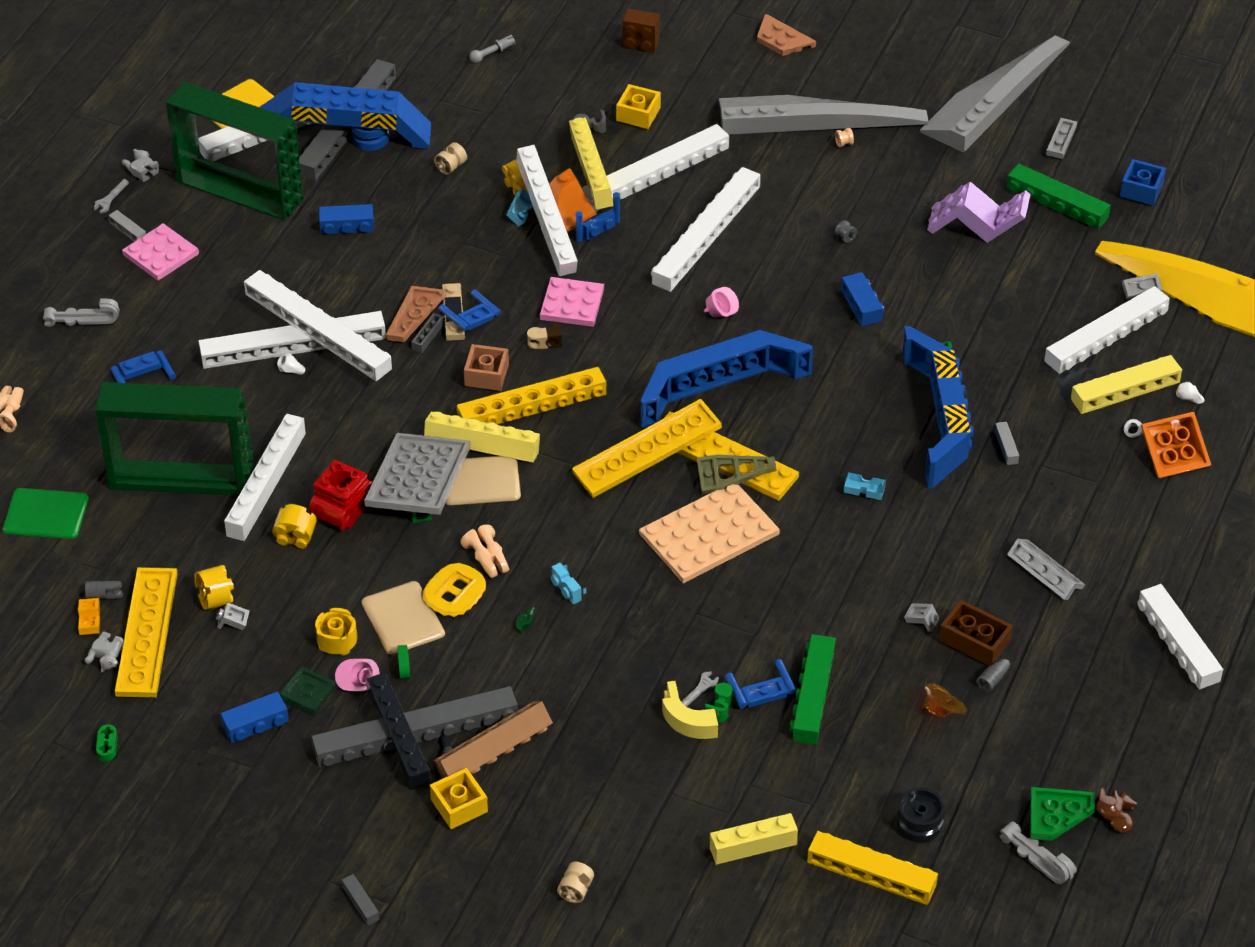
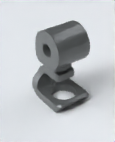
M600 110V122L598 123L595 121V117L589 119L586 114H577L574 119L586 117L589 128H593L594 131L600 133L606 132L604 110Z

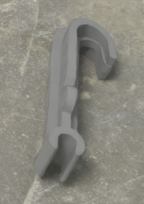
M100 299V309H79L76 311L74 308H68L65 312H57L54 308L47 307L44 310L43 320H45L44 325L47 327L54 326L55 322H65L68 326H72L76 322L78 324H110L116 321L120 309L115 300Z
M1010 822L1000 831L1002 834L999 837L1003 842L1007 844L1012 842L1018 847L1017 854L1020 857L1028 856V861L1055 883L1063 884L1064 882H1069L1077 872L1074 863L1067 856L1061 853L1055 857L1044 847L1038 846V840L1027 839L1021 834V829L1015 822Z

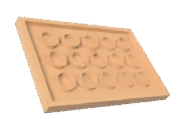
M735 484L729 485L723 490H716L639 529V535L682 583L779 535L780 529L745 491Z

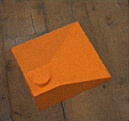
M570 168L551 181L549 185L567 232L576 227L575 213L577 211L582 212L583 222L596 215L587 195Z
M1194 412L1141 424L1158 479L1211 466Z

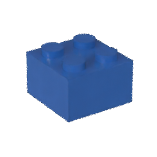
M1132 159L1122 180L1120 197L1154 206L1164 183L1166 168Z

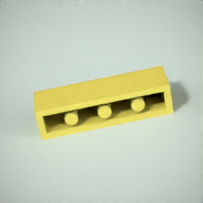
M789 813L710 833V850L717 865L797 845L798 829L792 814Z

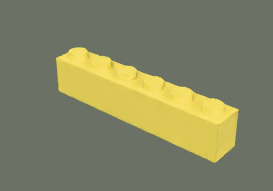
M1171 355L1161 357L1138 366L1077 384L1072 387L1071 400L1080 413L1084 414L1180 383L1182 369Z
M430 412L425 420L424 436L470 441V450L528 462H534L539 453L540 434L530 430L524 431L514 427L499 426L495 423L465 419L456 415H445L441 412Z

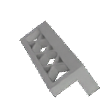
M1017 538L1007 554L1064 600H1068L1075 589H1083L1085 586L1082 581L1029 540Z

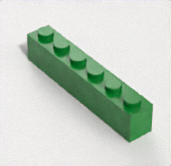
M1018 164L1008 174L1007 189L1018 194L1026 190L1030 194V199L1093 228L1099 229L1109 218L1110 204L1026 166Z
M812 634L811 641L806 642L805 654H808V656L803 657L802 669H805V671L800 673L799 685L802 686L801 689L797 688L796 701L799 702L798 705L794 704L793 716L795 721L791 720L789 732L793 733L792 741L817 745L835 652L836 638Z

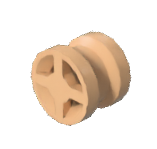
M846 128L844 131H835V140L838 147H843L845 144L853 145L854 136L850 128Z

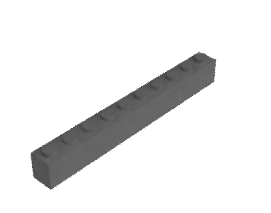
M377 59L354 87L387 90L396 78L395 64ZM326 124L321 128L318 135L313 138L311 144L305 148L300 156L301 177L313 181L318 179L351 136V126Z
M509 686L405 712L404 714L418 743L485 725H492L518 711V704L512 688ZM382 718L312 736L313 750L319 767L330 766L335 763L350 761L362 756H370L374 753L394 749L393 742Z

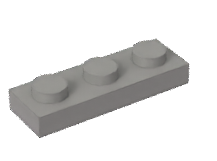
M1060 119L1047 148L1046 155L1060 159L1064 158L1077 128L1076 121Z

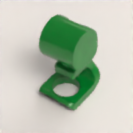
M728 683L717 684L715 686L714 706L705 704L704 710L715 709L718 723L726 721L728 707L732 703L733 689Z

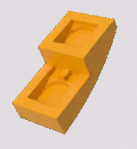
M99 598L79 599V635L100 633Z

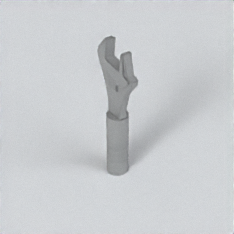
M123 179L108 196L95 201L94 210L101 207L103 209L99 211L100 214L107 212L112 200L129 182Z
M711 671L702 673L698 686L681 703L687 707L702 692L715 688L719 677L711 680L709 678L712 675Z

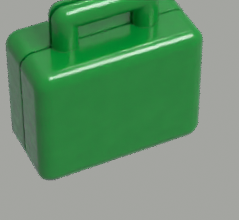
M17 488L13 492L2 531L5 534L74 539L79 535L89 496L83 492Z

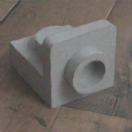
M227 602L223 609L220 608L217 613V628L221 629L225 623L243 630L247 623L249 611Z
M912 603L904 616L907 623L924 624L927 631L930 632L933 631L939 620L933 604Z

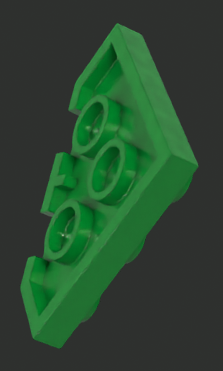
M1031 787L1030 839L1052 841L1094 814L1095 792Z

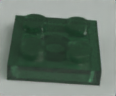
M301 666L279 695L283 701L315 715L336 688V682Z

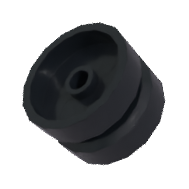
M918 787L905 792L899 800L897 827L900 833L905 838L914 842H928L938 837L943 829L945 803L942 797L936 791L929 788Z

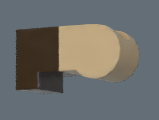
M552 323V327L530 328L527 331L528 346L532 349L562 347L560 323Z

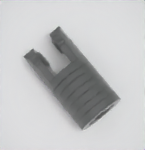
M86 581V599L122 598L123 592L120 590L122 583L120 581Z
M1001 659L999 662L989 666L976 680L978 687L985 692H990L1003 678L1008 668H1010L1009 660Z

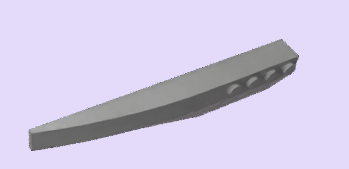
M1055 35L959 91L928 121V124H925L920 129V133L961 152H965L1054 61L1070 42Z
M793 95L719 98L721 125L727 134L928 124L926 110Z

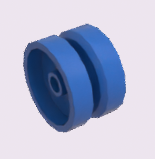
M351 126L352 142L361 150H379L389 142V130Z

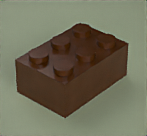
M960 600L941 624L939 641L991 666L1011 642L1013 625Z

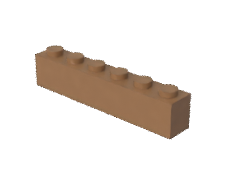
M533 701L436 758L433 762L442 779L465 768L471 774H474L480 770L481 765L493 763L497 760L498 755L513 751V746L518 743L524 744L531 740L530 736L535 733L541 734L548 729L547 726L553 722L543 702Z

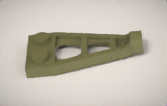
M710 455L697 458L703 495L716 490L726 489L729 485L741 484L765 473L777 471L774 456ZM742 463H753L755 468L751 472L741 474L739 465ZM720 465H732L735 467L736 472L732 477L721 479L718 468Z

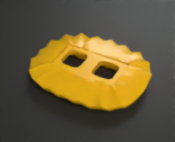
M461 563L449 564L436 573L423 590L422 600L425 601L427 607L441 613L443 616L450 615L456 617L459 614L464 615L482 597L483 592L486 590V581L480 572L468 565ZM456 580H461L467 584L464 589L453 586ZM446 592L456 596L451 602L441 597Z

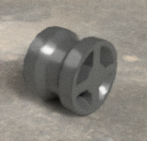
M844 220L837 225L835 234L838 237H842L845 243H849L856 237L857 229Z

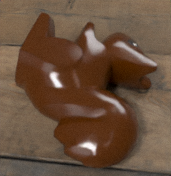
M1101 787L1099 794L1096 796L1094 811L1109 821L1114 830L1120 833H1127L1133 828V819L1122 809L1134 810L1133 806H1136L1137 803L1125 792H1121L1118 795L1115 789L1111 796H1106L1105 789Z

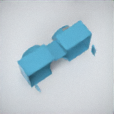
M524 189L517 191L506 214L518 227L525 223L529 214L527 211L531 210L532 207L530 196Z
M848 472L844 493L858 496L862 493L866 494L868 498L882 500L886 480L874 477L871 480H865L862 478V475Z
M561 563L552 566V583L561 589L563 596L569 599L572 604L582 601L581 587L573 577L569 576L567 565L563 566Z

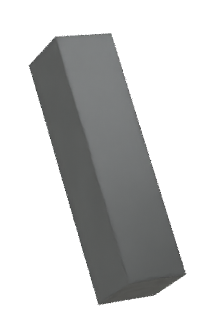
M432 314L412 340L413 351L424 352L443 327L444 316Z
M352 874L342 879L343 889L367 926L378 921L379 912L355 875Z

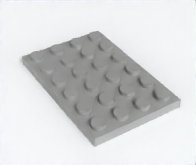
M397 433L364 500L365 506L440 515L468 454L470 441Z

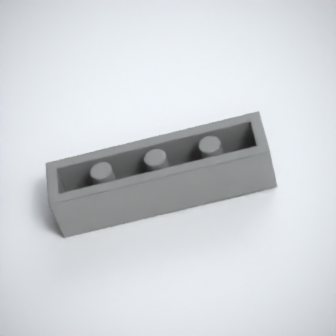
M118 210L108 215L110 224L135 242L146 235L145 230Z
M995 423L994 431L1006 465L1018 464L1019 453L1008 423Z

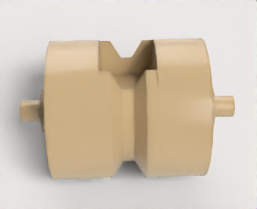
M455 142L451 143L444 151H441L434 157L436 167L446 175L453 172L457 166H460L467 160L466 151Z
M571 862L557 888L558 894L566 901L572 903L582 902L587 893V888L594 878L593 870L583 863Z

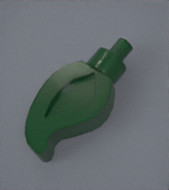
M534 607L518 616L516 620V630L518 633L521 634L523 629L532 625Z

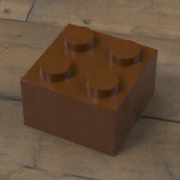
M628 8L623 19V47L655 53L660 42V14Z

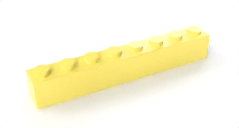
M586 117L570 120L571 138L595 208L597 210L613 206L611 187Z

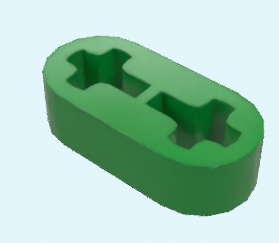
M407 644L397 645L400 679L410 678Z
M103 725L98 730L96 751L99 760L103 762L111 761L116 756L118 736L113 725ZM107 733H110L109 739H105ZM105 747H108V748H109V750L107 751V753H104V752H105Z

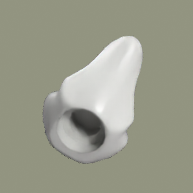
M286 353L279 357L277 366L280 372L296 373L299 375L305 373V367L291 353Z
M1190 382L1181 383L1178 386L1176 396L1180 399L1196 404L1204 402V398L1200 395L1196 386Z

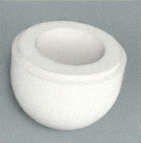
M1136 419L1127 421L1124 425L1125 434L1131 438L1141 436L1143 434L1142 423ZM1137 426L1138 431L1131 434L1129 433V428Z

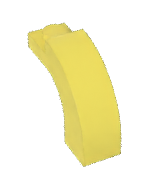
M667 682V690H664V699H662V712L667 723L677 732L691 738H718V722L715 709L692 710L687 708L679 699L676 682Z

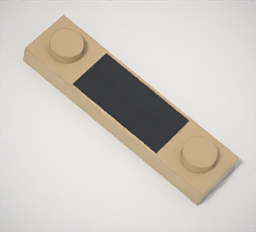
M442 284L443 290L446 291V296L443 299L444 305L456 315L462 313L461 284ZM445 315L446 340H464V330Z

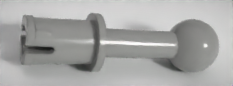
M509 35L499 41L495 40L496 44L481 51H471L469 54L470 61L477 63L484 56L497 50L503 52V49L516 44L514 38H512L513 36Z

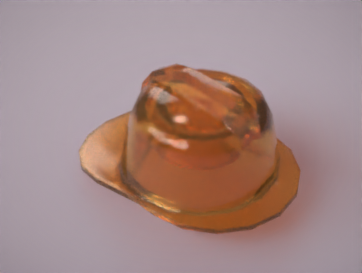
M934 683L926 685L925 691L927 695L924 703L933 715L943 718L947 717L951 712L956 714L966 713L967 708L965 705L953 697L945 688Z

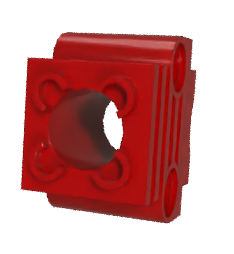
M334 460L313 484L315 495L310 501V515L313 513L316 517L338 526L341 531H344V529L349 530L357 518L368 508L365 506L364 500L373 482L367 479V473Z

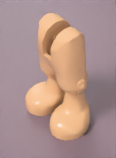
M5 386L0 392V426L6 432H13L17 426V422L12 414L19 409L24 390L19 387H15L12 392L11 386Z
M482 525L478 528V534L472 529L462 537L460 543L465 549H475V559L480 562L487 574L494 578L498 576L495 566L498 567L502 574L508 572L509 567L502 553V547L493 541L495 530L491 525ZM480 540L485 542L487 549L481 544Z

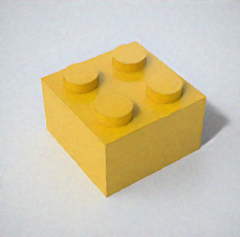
M629 84L616 105V121L649 129L661 108V92Z
M467 768L430 785L431 801L450 829L488 812L487 796Z

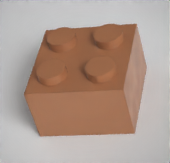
M472 344L464 368L465 386L501 391L509 366L508 349Z

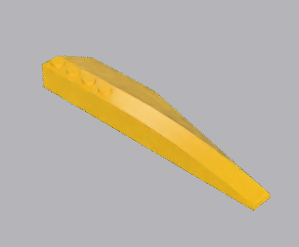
M1101 241L1096 249L1095 255L1113 265H1120L1122 270L1127 273L1130 271L1137 275V277L1158 274L1162 287L1161 292L1173 299L1178 298L1183 302V305L1188 308L1190 306L1198 310L1199 314L1203 316L1208 315L1212 318L1213 322L1255 337V279L1190 258L1139 246Z

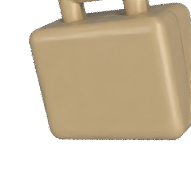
M504 456L466 458L445 504L463 505L520 499L521 491L517 459Z
M411 581L362 599L361 604L388 654L398 653L397 645L407 644L408 649L440 639L445 635V631L434 610L427 607L425 601L422 600L423 590L416 581Z

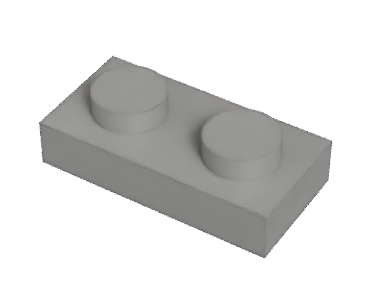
M1158 274L1122 281L1126 299L1134 298L1154 286L1162 291Z

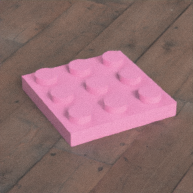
M161 224L122 250L126 258L158 281L199 254L197 247L165 224Z
M551 277L541 309L540 320L594 327L604 292V284Z

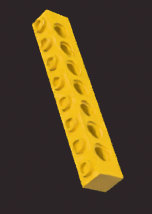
M599 367L458 404L457 416L465 419H476L485 423L500 424L606 395V380Z

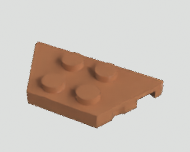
M767 14L764 16L757 35L758 43L782 56L802 51V47L810 46L814 48L816 46V41Z

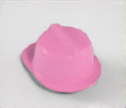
M728 287L716 289L707 297V308L704 312H709L714 318L730 316L738 311L739 302L737 296Z
M348 659L337 667L335 681L343 690L366 691V678L378 675L380 672L377 664L371 659Z

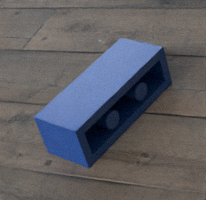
M373 204L319 207L321 234L374 232Z
M862 272L842 277L841 291L861 326L881 322L884 306L877 299V294L872 290L869 279H866Z
M278 692L220 713L222 726L231 743L244 740L249 736L289 722L287 708Z

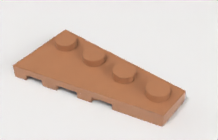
M411 286L386 333L387 340L405 342L445 298L446 291Z

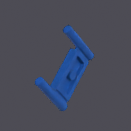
M613 193V209L584 223L582 212L577 211L575 213L577 242H582L583 238L589 240L615 226V223L620 222V193Z
M476 289L471 292V295L481 303L480 305L458 315L444 304H441L438 308L464 331L474 329L494 319V316H499L501 313L500 309Z
M153 351L120 362L118 367L112 366L110 369L117 383H126L125 380L160 369L161 367H163L170 380L176 378L163 351H157L156 354Z
M777 659L774 662L781 677L742 687L741 689L732 673L725 675L728 684L732 686V693L740 708H745L747 705L750 708L786 698L787 694L792 695L796 693L797 690L781 659Z

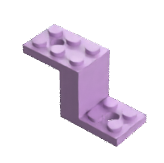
M969 182L966 185H961L957 191L948 194L945 199L933 205L927 230L933 234L958 218L988 243L1025 219L1030 194L1025 190L1021 194H1016L1007 203L1004 202L999 206L973 183Z

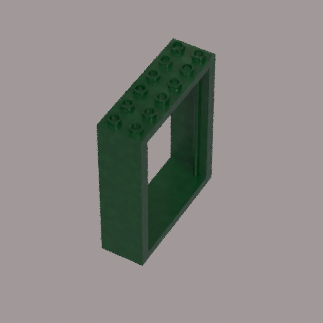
M184 82L166 101L178 183L286 221L293 214L297 206L303 202L304 195L302 193L297 128L294 119L188 82ZM195 115L274 142L279 185L201 157Z
M102 382L95 412L109 489L239 496L255 469V463H252L253 450H250L252 440L251 437H248L250 424L246 423L248 420V410H245L246 396H243L242 388ZM116 418L228 423L233 465L123 460Z

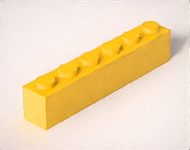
M817 831L808 850L807 863L928 905L937 885L938 873L928 868L913 865L908 861L893 858L888 854L873 851L871 848L856 845L851 841L839 839L828 833Z

